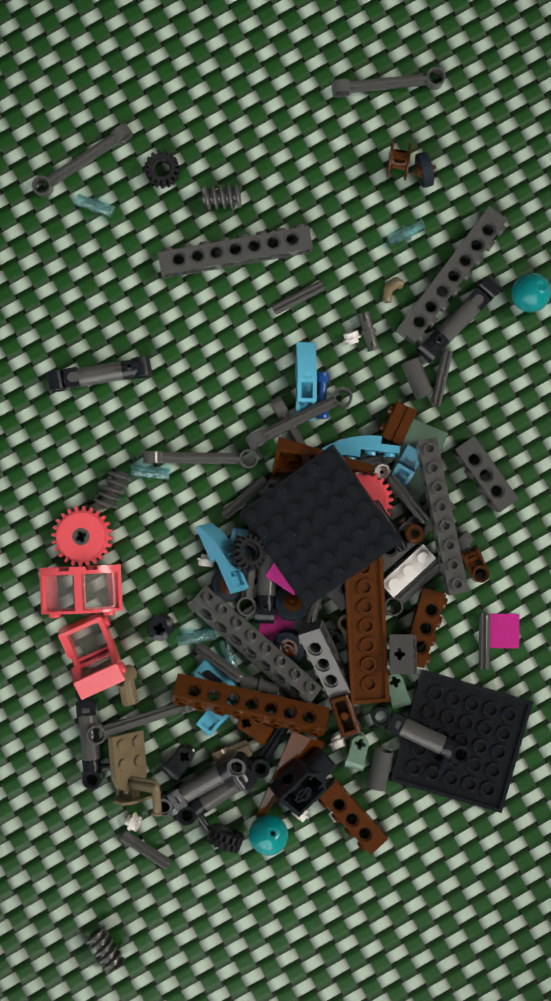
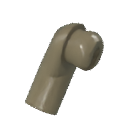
M394 277L384 285L383 303L392 302L393 291L402 289L404 286L402 279Z

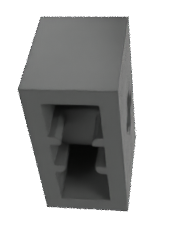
M389 634L387 650H390V658H387V669L390 670V674H417L416 634ZM398 652H405V656L401 658V656H398Z

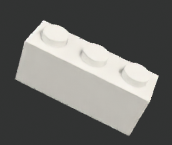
M419 544L384 576V589L394 598L429 566L436 557L424 544Z

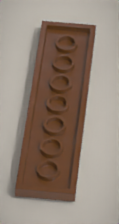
M382 555L344 582L351 705L390 702Z

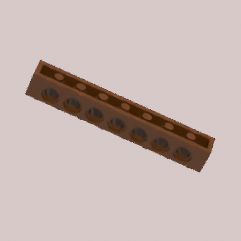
M179 673L177 674L171 702L178 706L184 707L187 705L199 711L209 710L217 715L227 714L239 720L249 719L253 723H266L274 728L284 727L296 733L306 732L313 737L324 735L330 708ZM195 691L198 695L191 696L188 692ZM213 695L217 700H209L208 696ZM227 700H233L236 704L230 705L227 703ZM246 704L253 705L255 709H248ZM270 708L274 713L269 714L265 709ZM284 713H290L292 718L285 717ZM303 717L310 718L311 722H305Z

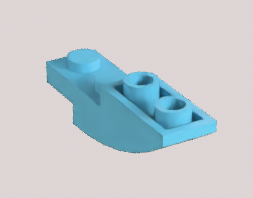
M296 342L295 414L315 405V402H317L316 342Z
M373 435L342 439L322 448V450H325L334 444L342 456L355 460L356 458L360 459L361 451L365 452L364 455L376 456V453H381L386 458H395V455L399 456L400 446L381 444L382 436Z
M213 523L197 526V532L211 562H217L230 594L249 588L241 568L237 570L235 568L237 565L231 564L233 558L229 559V555L232 554L229 553V549L232 548L230 547L232 544L230 539Z

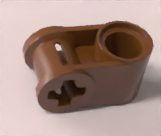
M474 545L472 549L464 553L461 552L463 565L472 581L478 583L487 581L490 573L477 545ZM477 569H482L484 572V576L480 580L475 577Z
M238 719L237 721L241 731L265 745L275 729L266 723L256 724L250 720L249 723L243 725V720Z

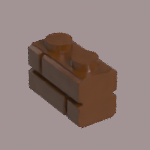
M398 401L394 405L390 404L386 415H389L386 422L382 421L378 429L382 439L396 446H401L417 410Z
M350 694L330 699L329 701L342 738L361 732L362 726L355 706L351 705Z

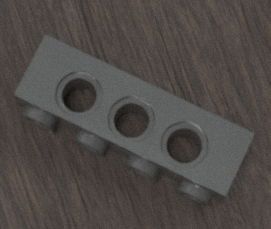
M475 436L452 450L455 453L453 455L454 459L458 464L462 463L466 470L464 472L470 480L473 479L477 484L475 486L476 490L481 496L484 495L488 501L486 503L492 511L501 512L519 499ZM470 455L476 456L477 463L475 465L469 463L468 458ZM482 470H485L488 473V479L486 481H483L480 478V472ZM493 486L499 488V494L496 497L491 494Z
M320 619L302 625L297 638L299 644L303 645L307 660L311 661L315 676L319 677L323 692L327 693L329 699L349 694L348 671L323 620Z

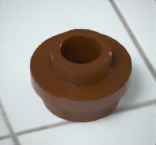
M411 524L405 530V537L411 543H418L424 537V530L418 524ZM413 530L418 532L417 537L411 536Z

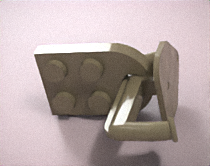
M138 729L109 736L108 747L111 779L116 787V797L113 803L116 805H133L152 799L153 810L151 814L153 816H161L163 812L160 785L156 780L146 778L147 766L143 730Z

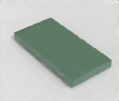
M414 419L400 447V454L395 459L390 475L408 443L415 447L414 442L437 437L441 452L448 433ZM419 465L406 487L418 503L424 493Z

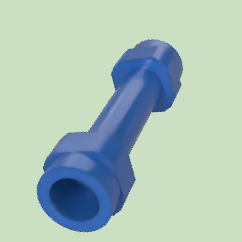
M327 372L317 373L319 402L327 399V383L329 382ZM329 411L317 416V419H329Z

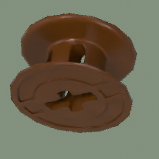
M392 138L386 178L389 177L390 169L404 170V180L406 181L412 141L409 142L407 151L394 149V139Z

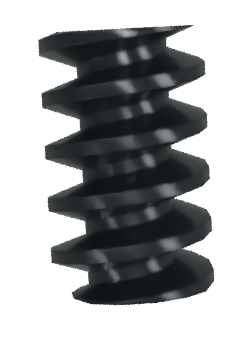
M161 613L149 621L147 631L152 639L162 641L173 633L175 624L169 615ZM160 623L162 624V627L164 628L162 631L160 630V627L158 626Z

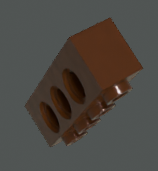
M422 587L408 630V634H416L417 642L422 641L424 643V648L421 651H417V667L424 668L425 664L428 665L430 662V647L435 645L437 635H434L436 627L439 628L441 625L442 617L440 614L442 609L445 610L448 602L446 594ZM429 604H433L435 607V611L432 614L426 613V607ZM423 623H428L429 630L422 633L420 626ZM402 652L401 658L405 656V652Z
M335 777L326 785L327 790L319 797L318 801L325 809L328 807L333 812L331 816L337 823L342 822L345 826V832L351 838L354 836L359 841L357 845L363 852L368 851L372 855L388 840L387 835ZM336 799L344 801L341 806H335L333 802ZM354 813L356 818L353 821H349L346 819L348 814ZM362 828L369 829L366 835H361L359 831Z

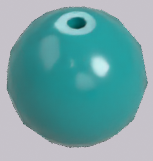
M531 272L521 275L511 289L513 303L517 308L528 313L542 310L551 298V285L549 281L538 273Z
M264 814L257 817L252 823L249 830V840L252 847L258 853L265 856H273L281 852L288 840V829L279 817L272 814Z

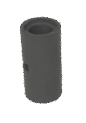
M419 357L401 365L416 400L434 393Z
M375 748L367 782L368 788L376 791L386 790L394 752Z

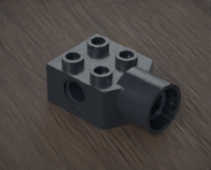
M317 747L306 759L296 758L268 786L282 804L300 817L327 790L325 778L337 766L320 747Z

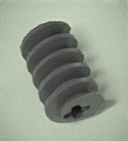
M221 184L218 185L217 190L211 185L210 191L207 190L206 185H203V210L205 205H207L209 210H212L213 204L217 210H219L220 204H222L224 209H227L228 203L232 209H234L236 203L241 208V192L237 184L233 185V189L230 188L229 184H226L225 190H223Z
M113 467L115 472H108L112 478L104 479L108 485H101L104 492L97 493L101 499L94 498V501L110 509L118 507L114 501L122 500L118 494H125L122 487L128 488L129 486L125 480L132 481L128 474Z
M102 926L89 936L85 944L92 943L93 945L89 950H97L94 958L100 956L101 958L97 963H105L102 971L108 969L113 971L123 964L125 958L120 957L121 951L116 950L117 945L115 943L112 944L113 938L108 937L109 932L104 930L105 926Z

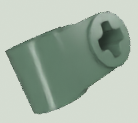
M388 671L391 708L397 709L410 705V697L400 674H390V671ZM393 676L396 678L395 684L390 682Z
M363 732L351 735L343 767L363 771L369 747L368 739ZM362 739L363 742H360L359 745H357L356 741Z

